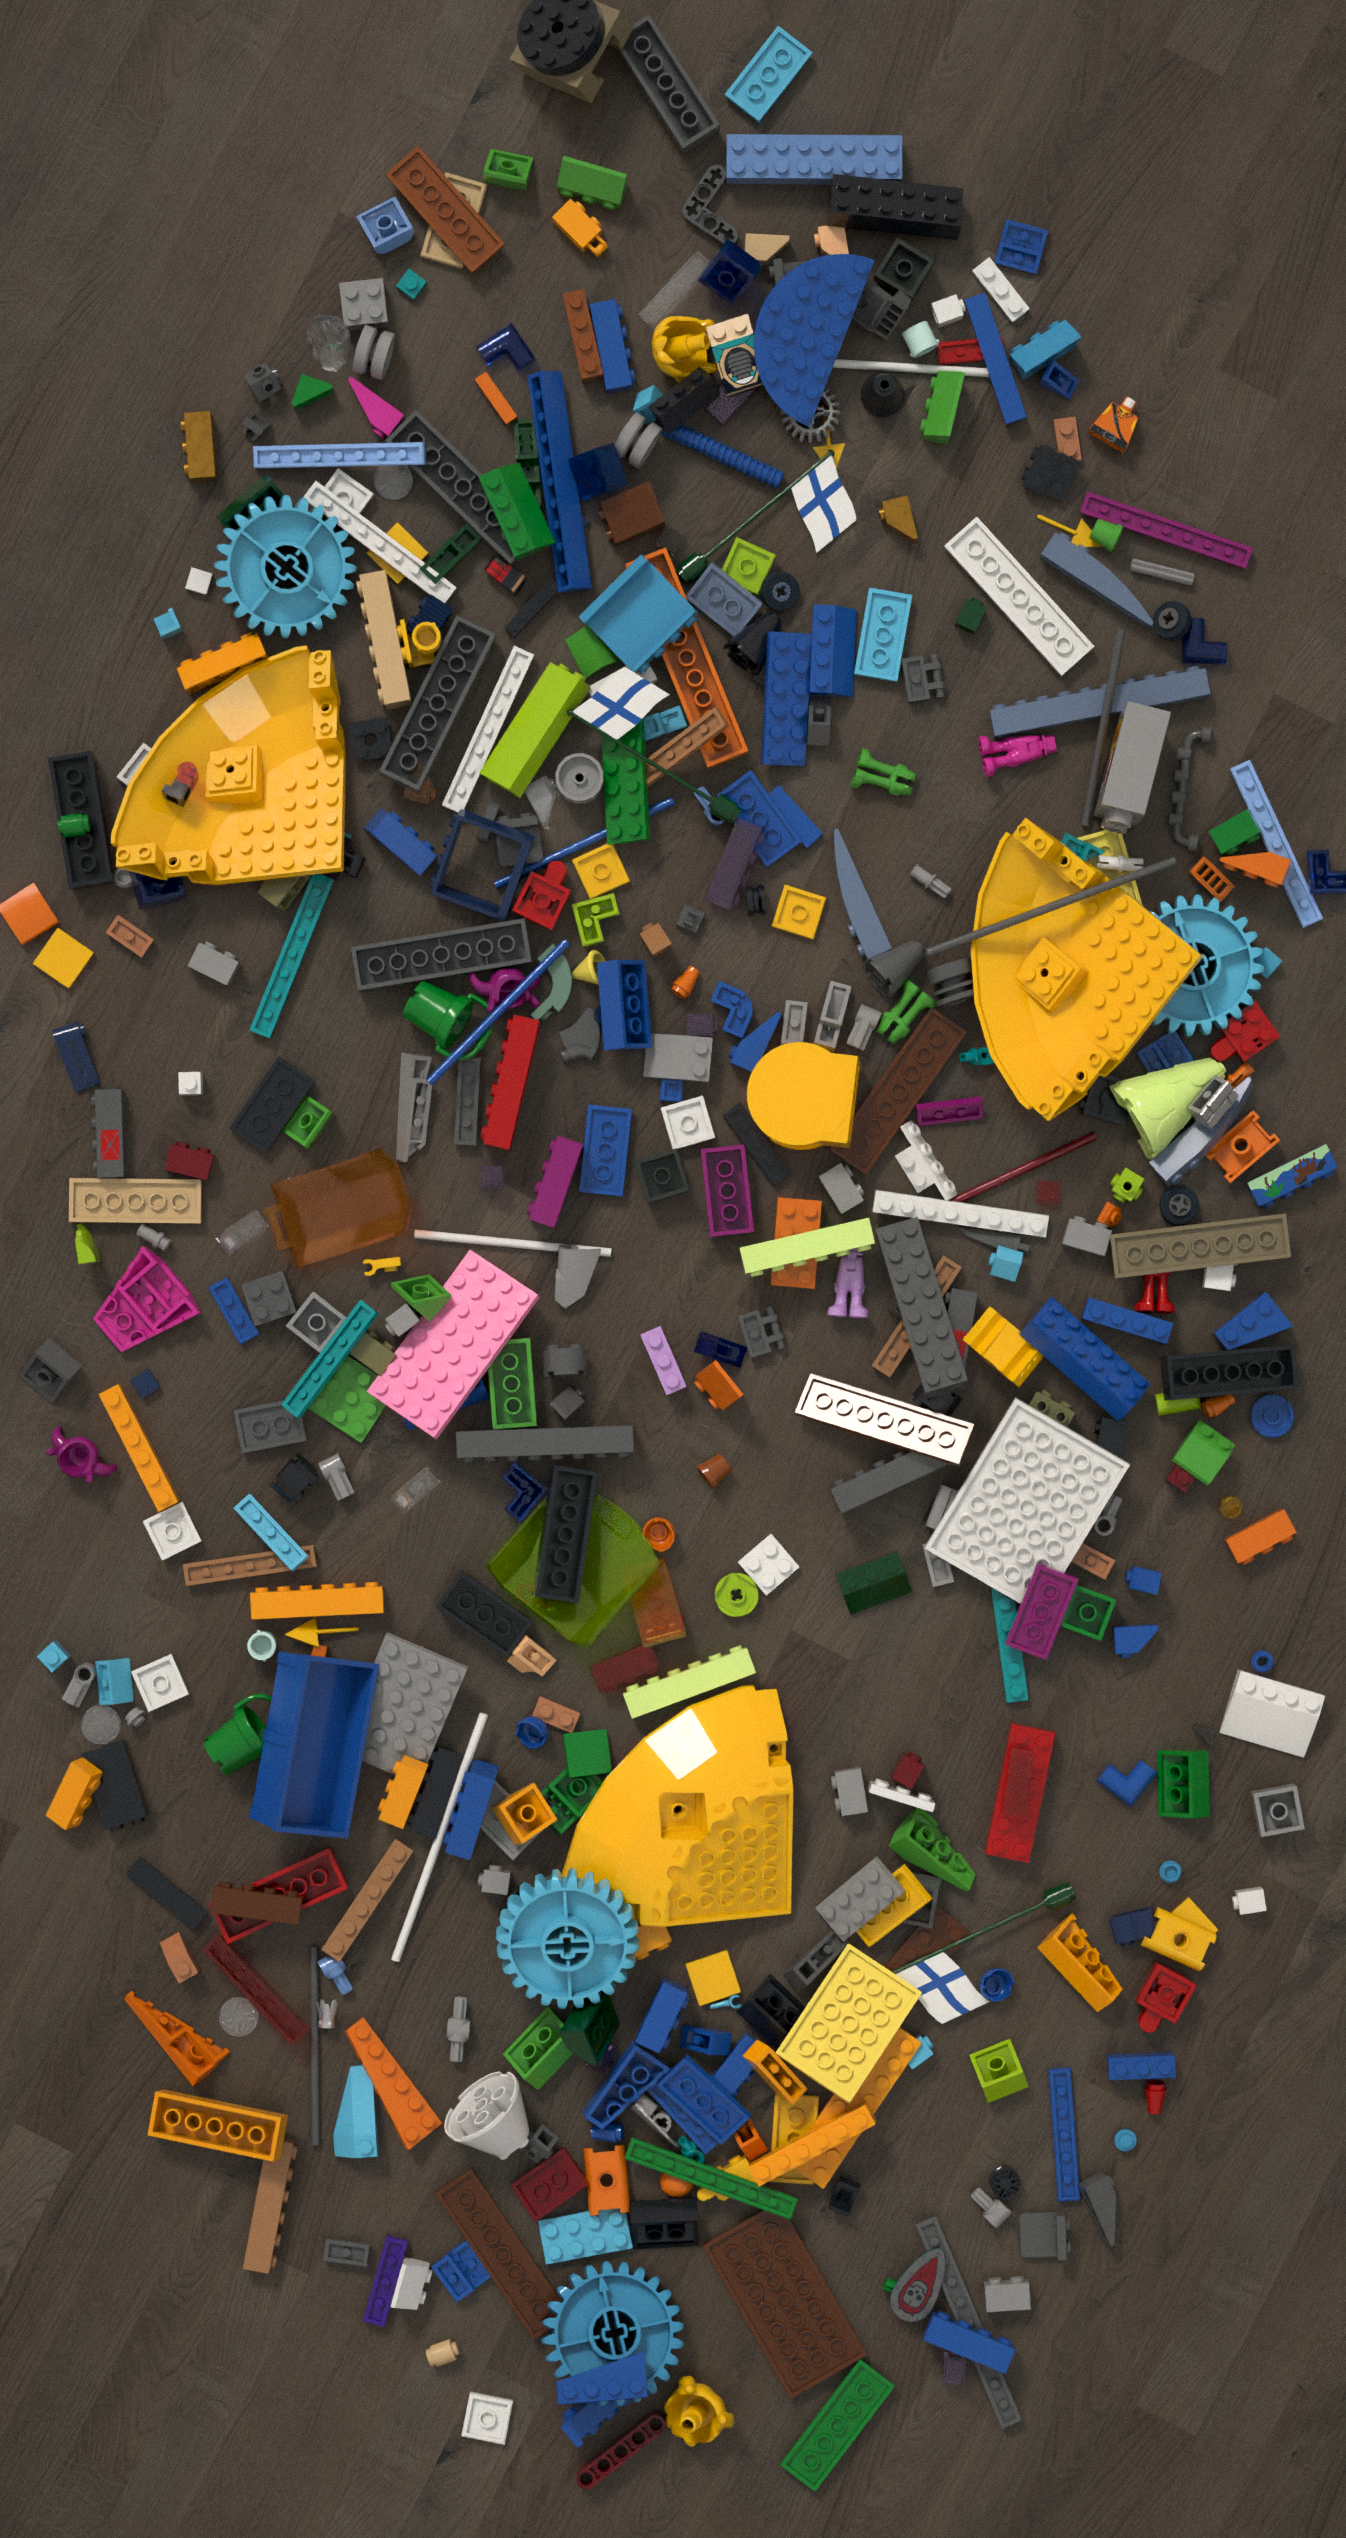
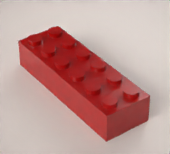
M513 1015V1019H508L506 1033H509L508 1041L503 1040L501 1054L504 1055L503 1062L498 1061L496 1075L499 1076L498 1083H493L490 1095L494 1097L493 1104H488L485 1115L489 1121L487 1126H483L480 1139L484 1140L483 1144L486 1146L507 1151L511 1150L541 1024L539 1020Z
M1010 1722L984 1849L985 1854L1029 1863L1055 1737L1054 1731Z
M331 1846L248 1884L254 1885L256 1890H264V1887L276 1888L278 1893H285L286 1890L298 1891L299 1895L303 1896L302 1909L349 1887ZM213 1913L227 1944L274 1923V1921Z

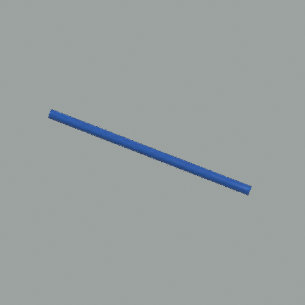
M672 797L648 807L649 817L675 805ZM606 828L544 857L540 862L525 866L521 878L529 875L531 871L535 872L548 866L552 861H558L606 838ZM511 874L494 881L496 888L500 889L508 885Z
M563 939L426 1079L427 1082L433 1086L570 944Z

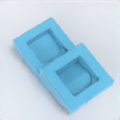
M679 705L664 712L645 717V741L688 727L689 725L682 706Z

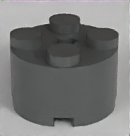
M570 1344L569 1348H560V1345H548L547 1350L543 1351L544 1379H548V1375L553 1376V1380L578 1379L579 1374H583V1378L588 1377L587 1350L582 1349V1344Z

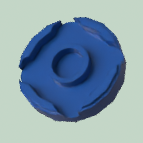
M1269 1394L1260 1397L1253 1404L1250 1411V1421L1253 1428L1260 1435L1268 1438L1280 1437L1291 1428L1294 1422V1410L1291 1403L1284 1397Z

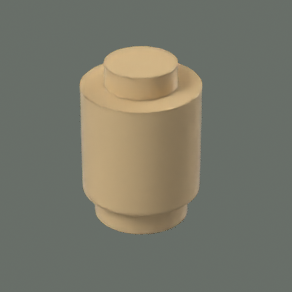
M451 2339L431 2345L429 2349H426L429 2364L431 2366L436 2365L437 2367L458 2360L457 2355L460 2354L457 2342H453Z

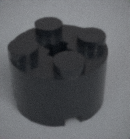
M921 1383L912 1394L914 1396L912 1401L921 1408L926 1409L929 1407L931 1411L951 1417L963 1400L953 1391L926 1399Z
M299 1452L295 1454L297 1459L291 1458L276 1475V1484L272 1481L269 1485L289 1503L291 1501L297 1503L304 1495L303 1489L307 1484L311 1487L319 1478L317 1474L318 1469Z

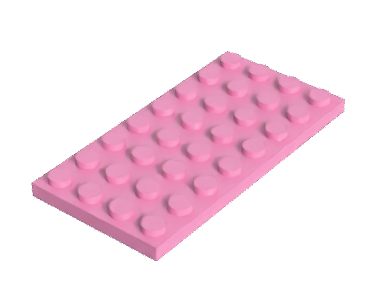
M472 1250L468 1251L443 1286L451 1294V1299L431 1321L427 1320L423 1315L420 1317L421 1321L412 1328L396 1350L395 1354L397 1355L381 1376L378 1375L367 1390L370 1395L436 1440L540 1298L538 1294Z

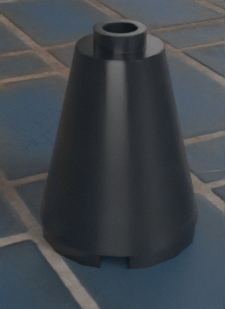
M887 373L874 374L862 386L861 401L870 414L877 417H887L897 412L902 406L904 389L901 382L893 375Z
M765 613L725 643L724 650L728 648L730 651L727 654L728 657L741 669L746 671L749 668L753 670L751 674H758L766 660L767 633L780 632L782 627L780 618L773 613Z

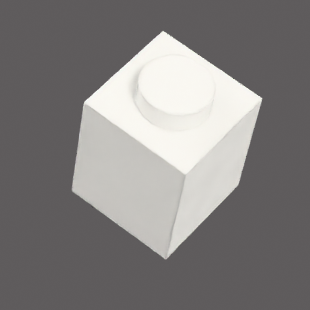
M956 294L933 302L930 307L938 328L962 320L963 312H966L963 300H958Z
M178 1072L179 1095H203L202 1072Z
M1262 1887L1235 1890L1232 1903L1234 1910L1238 1909L1240 1915L1267 1911Z

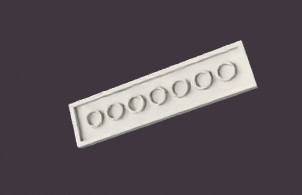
M978 517L974 518L944 546L950 555L1061 677L1094 648V645Z

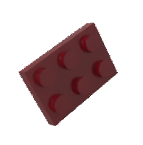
M564 2147L510 2186L534 2222H537L588 2186L589 2182Z

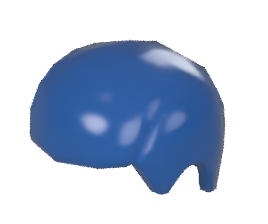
M525 1717L516 1725L515 1735L520 1738L522 1744L527 1748L537 1749L546 1743L549 1731L546 1723L539 1717Z
M992 1968L981 1977L979 1988L982 1996L987 2000L1001 2002L1011 1995V1988L1015 1981L1007 1970Z

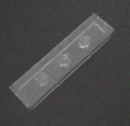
M697 250L638 316L655 330L657 325L677 307L714 265Z

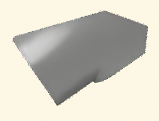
M572 1244L559 1245L555 1300L564 1308H567L585 1295L601 1253L600 1248L578 1249V1246Z
M642 2093L630 2109L678 2148L680 2145L667 2133L672 2125V2117L662 2110L654 2114L653 2112L658 2105ZM665 2117L667 2119L666 2124L668 2125L662 2124L659 2126L657 2118L663 2119Z

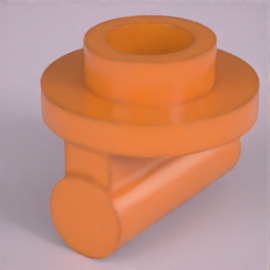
M1106 1202L1097 1221L1108 1225V1227H1113L1121 1220V1209L1110 1202Z

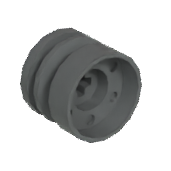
M970 957L926 971L930 985L941 984L942 987L933 993L934 997L940 995L945 997L936 1001L937 1007L955 1006L967 1002L974 997V989L970 990L969 986L973 985V979H966V976L972 973Z

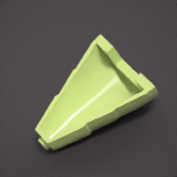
M1211 1058L1177 1064L1173 1068L1149 1072L1146 1075L1117 1081L1109 1086L1118 1105L1128 1110L1142 1137L1137 1141L1147 1159L1152 1160L1166 1148L1175 1135L1184 1128L1193 1116L1188 1111V1106L1214 1075L1224 1079L1226 1069L1220 1061L1216 1062Z

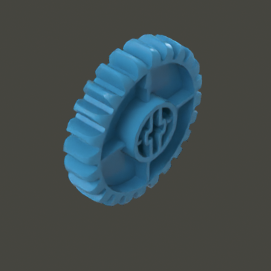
M604 2261L601 2264L599 2275L593 2266L588 2265L584 2268L585 2280L577 2274H571L569 2276V2283L572 2290L564 2286L557 2287L556 2293L562 2302L551 2301L547 2303V2309L555 2315V2318H547L542 2321V2326L552 2330V2334L542 2338L541 2344L553 2346L554 2351L545 2357V2361L547 2363L559 2362L560 2364L553 2374L554 2378H561L565 2375L571 2377L644 2351L647 2393H656L657 2387L653 2379L655 2378L662 2382H667L670 2379L664 2365L677 2366L679 2360L670 2352L684 2346L681 2340L673 2337V2333L684 2329V2324L673 2322L671 2319L672 2316L680 2311V2307L678 2305L667 2306L665 2303L670 2298L672 2292L669 2289L660 2293L656 2291L660 2281L657 2276L647 2282L643 2281L645 2275L643 2267L637 2268L632 2275H629L627 2262H621L616 2272H613L610 2262ZM606 2313L610 2314L613 2330L619 2329L620 2336L615 2338L619 2355L615 2353L612 2338L607 2339L605 2336V2332L610 2330ZM618 2315H621L628 2321L630 2328H627L624 2323L620 2324ZM599 2318L602 2329L598 2330L596 2336H593V2328L596 2320ZM628 2332H632V2340L629 2348L626 2350L624 2339L627 2338ZM598 2339L601 2345H606L607 2353H604L597 2347L595 2340ZM641 2398L631 2400L634 2403H638L641 2401ZM613 2400L615 2406L622 2407L625 2400ZM607 2401L597 2402L598 2406L601 2407L607 2403Z

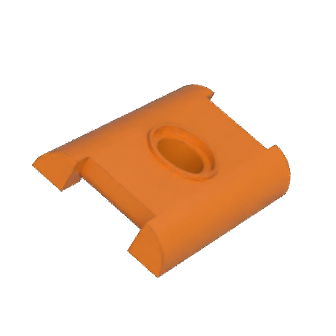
M1254 1110L1222 1136L1217 1144L1205 1155L1210 1162L1215 1160L1227 1173L1224 1177L1229 1183H1232L1281 1141L1275 1133L1269 1136L1260 1126L1258 1121L1261 1119ZM1241 1142L1248 1144L1247 1148L1243 1151L1236 1149V1146Z
M615 2145V2151L594 2153L593 2148H583L585 2174L589 2182L587 2196L590 2216L599 2215V2210L620 2208V2213L631 2212L626 2159H624L626 2155L625 2145ZM603 2174H610L612 2176V2185L605 2186L602 2184L601 2177Z

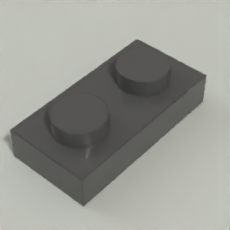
M327 2237L323 2261L367 2267L370 2243Z

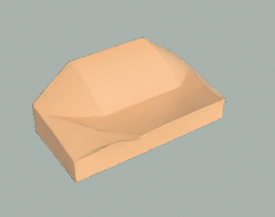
M527 1635L521 1639L512 1651L511 1657L507 1660L521 1673L535 1672L542 1677L557 1661L549 1652Z

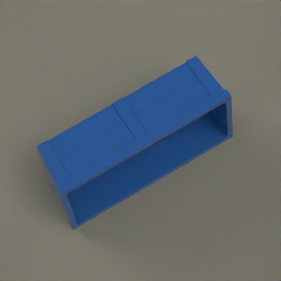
M279 1651L268 1722L263 1736L264 1745L249 1818L271 1827V1830L275 1832L348 1839L379 1664Z

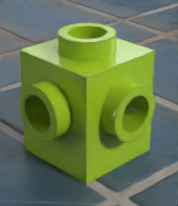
M1124 1168L1120 1175L1116 1173L1110 1182V1185L1113 1187L1110 1191L1114 1193L1113 1197L1122 1203L1125 1201L1131 1202L1132 1199L1137 1200L1143 1190L1140 1186L1144 1178L1128 1168ZM1124 1183L1129 1185L1128 1191L1123 1188Z

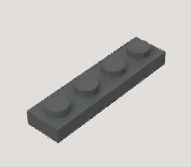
M472 1057L467 1060L458 1061L454 1145L476 1146L481 1058Z

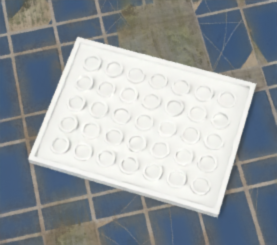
M1015 1397L925 1545V1549L1021 1603L1037 1562L1062 1572L1066 1571L1130 1464Z

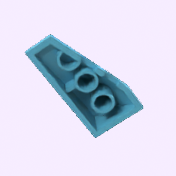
M362 2065L350 2066L333 2133L334 2152L337 2157L365 2158L377 2157L379 2154L374 2085Z

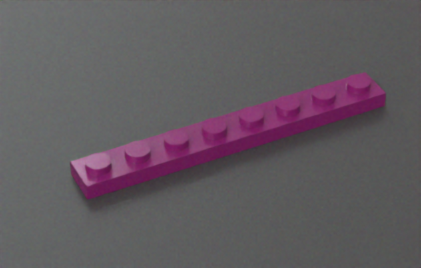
M1088 491L1080 510L1082 515L1120 524L1129 531L1244 570L1247 567L1253 550L1252 547Z

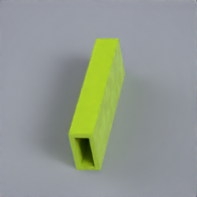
M550 662L479 773L495 785L521 798L572 718L571 715H567V711L578 708L591 687L584 682L586 678L576 671L574 674H571V670L561 663L557 666Z

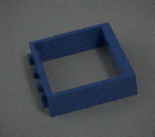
M461 809L457 815L453 814L449 826L453 828L451 834H447L443 842V847H446L444 855L440 854L436 866L439 867V870L431 878L430 886L433 887L431 894L505 922L535 836ZM463 822L522 843L501 906L443 885Z

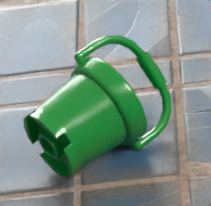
M423 980L415 988L414 991L417 993L414 997H410L407 1001L403 1017L434 1038L437 1045L435 1051L448 1058L452 1053L446 1050L455 1043L465 1028L472 1013L474 1001L481 1004L486 1010L488 1003L472 993H469L467 997L463 995L458 997ZM495 1022L478 1039L474 1045L475 1048L471 1052L462 1055L457 1061L467 1060L474 1057L479 1050L482 1051L493 1033L492 1029Z
M253 1694L244 1698L233 1706L235 1710L233 1717L204 1739V1747L214 1763L217 1762L223 1765L219 1770L226 1776L261 1757L266 1726L257 1714L245 1704L255 1699H263L271 1703L272 1696Z

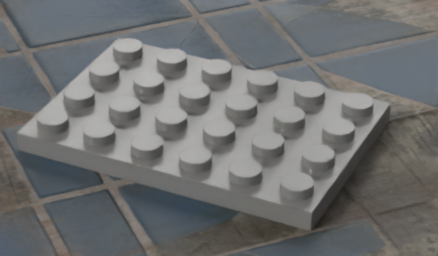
M387 1632L374 1662L379 1664L362 1761L394 1774L392 1771L396 1761L401 1762L404 1755L428 1764L468 1666Z

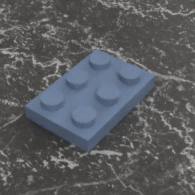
M711 562L686 595L690 602L732 636L742 631L764 604L714 562Z

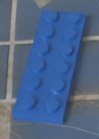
M767 633L761 764L805 766L812 634Z

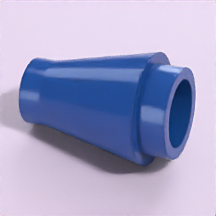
M617 2121L611 2122L603 2129L598 2126H591L592 2140L612 2143L623 2141L624 2128L622 2123Z

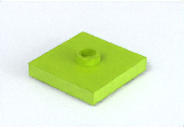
M736 537L722 570L748 591L759 595L762 582L768 576L777 555Z

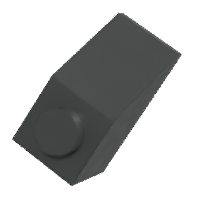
M809 697L807 745L829 746L831 698Z
M569 1385L550 1405L566 1420L585 1402L582 1399L585 1395L577 1386L572 1388Z

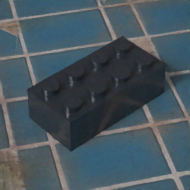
M463 1570L460 1571L436 1606L440 1611L507 1658L534 1621Z

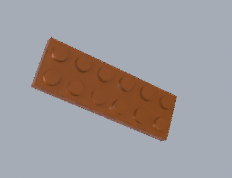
M419 146L385 174L389 181L471 274L475 273L505 246V243Z

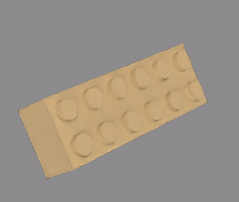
M385 570L359 575L360 581L356 583L360 598L364 597L361 609L364 619H368L369 623L365 625L367 638L369 641L372 640L373 646H369L372 661L377 664V667L373 668L377 684H381V689H377L381 705H385L387 710L411 706L412 699L401 652V642L398 636L387 573Z

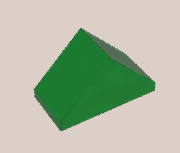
M301 374L292 400L294 410L296 411L333 393L332 385Z

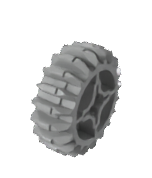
M828 388L824 390L821 396V400L826 404L828 410L817 406L815 411L817 414H814L810 427L807 426V429L798 425L792 417L781 410V415L788 416L782 419V423H790L787 425L786 431L794 429L792 433L793 438L799 433L801 434V442H803L804 436H808V443H812V436H815L817 442H820V434L828 438L827 429L830 432L835 431L834 426L831 424L836 425L839 423V420L834 417L840 416V411L833 409L839 407V402L831 403L836 396L833 394L827 397L829 393ZM828 417L821 427L814 429L815 420Z

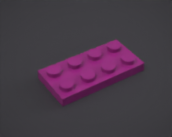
M1037 1562L1006 1638L1005 1645L1047 1660L1079 1580L1078 1577Z

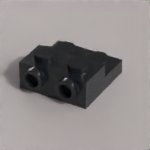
M1041 443L1040 447H1035L1030 459L1034 460L1031 467H1026L1022 474L1023 486L1063 502L1081 461Z
M1099 1075L1087 1091L1086 1097L1082 1098L1079 1102L1078 1109H1082L1081 1114L1125 1126L1129 1112L1124 1107L1118 1105L1109 1087L1117 1081L1124 1079L1110 1075L1106 1077Z

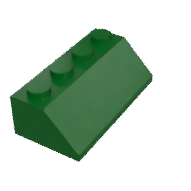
M520 463L499 467L478 477L515 561L555 544V540Z

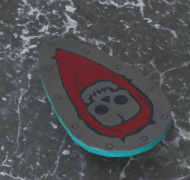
M933 2249L919 2257L893 2287L890 2295L891 2307L900 2319L915 2322L925 2318L931 2312L937 2300L945 2272V2258L941 2249Z

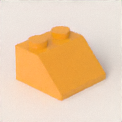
M531 1783L491 1807L514 1845L525 1843L557 1820L535 1783Z

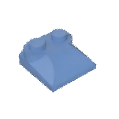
M396 197L356 216L373 250L378 254L388 253L409 242L415 233Z

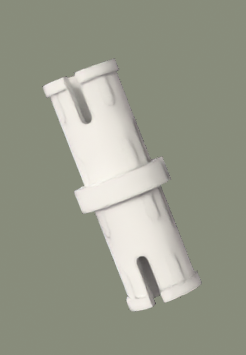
M1118 855V857L1098 856V861L1107 862L1106 864L1098 863V869L1123 872V870L1136 871L1143 868L1142 866H1134V864H1143V858H1124L1123 855Z

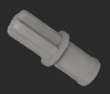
M918 864L909 875L922 883L925 889L929 888L943 899L951 892V888L937 879L935 874H930Z

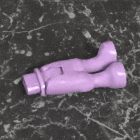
M858 1248L849 1250L850 1254L840 1258L837 1278L834 1283L836 1300L835 1304L828 1308L827 1316L847 1317V1294L850 1291L849 1318H869L868 1310L862 1305V1295L866 1287L864 1283L863 1253L858 1252Z

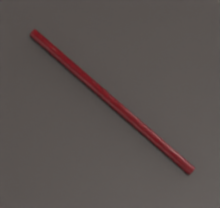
M1093 1131L954 1196L949 1201H967L1097 1140V1137Z

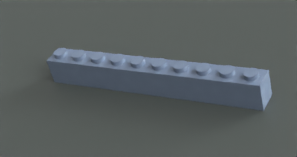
M1199 666L1189 667L1186 669L1187 672L1178 673V670L1168 671L1162 677H1157L1156 674L1143 677L1144 680L1135 682L1134 678L1123 680L1121 685L1115 686L1110 716L1120 714L1127 701L1150 707H1159L1208 697L1210 695L1206 668L1200 669ZM1107 683L1100 685L1101 689L1092 690V687L1079 689V693L1075 694L1065 691L1058 693V697L1040 696L1036 697V701L1029 703L1027 699L1015 701L1013 706L1006 707V704L994 705L993 710L989 711L993 738L1101 718Z

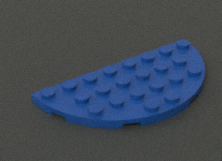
M833 254L806 261L789 271L771 289L759 311L754 330V358L760 380L772 400L787 415L810 427L875 261L873 259L853 254Z

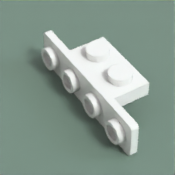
M912 1120L900 1126L911 1146L895 1155L917 1193L935 1183L945 1201L956 1196L955 1185L944 1173V1168L933 1155L931 1146L921 1136L919 1127Z

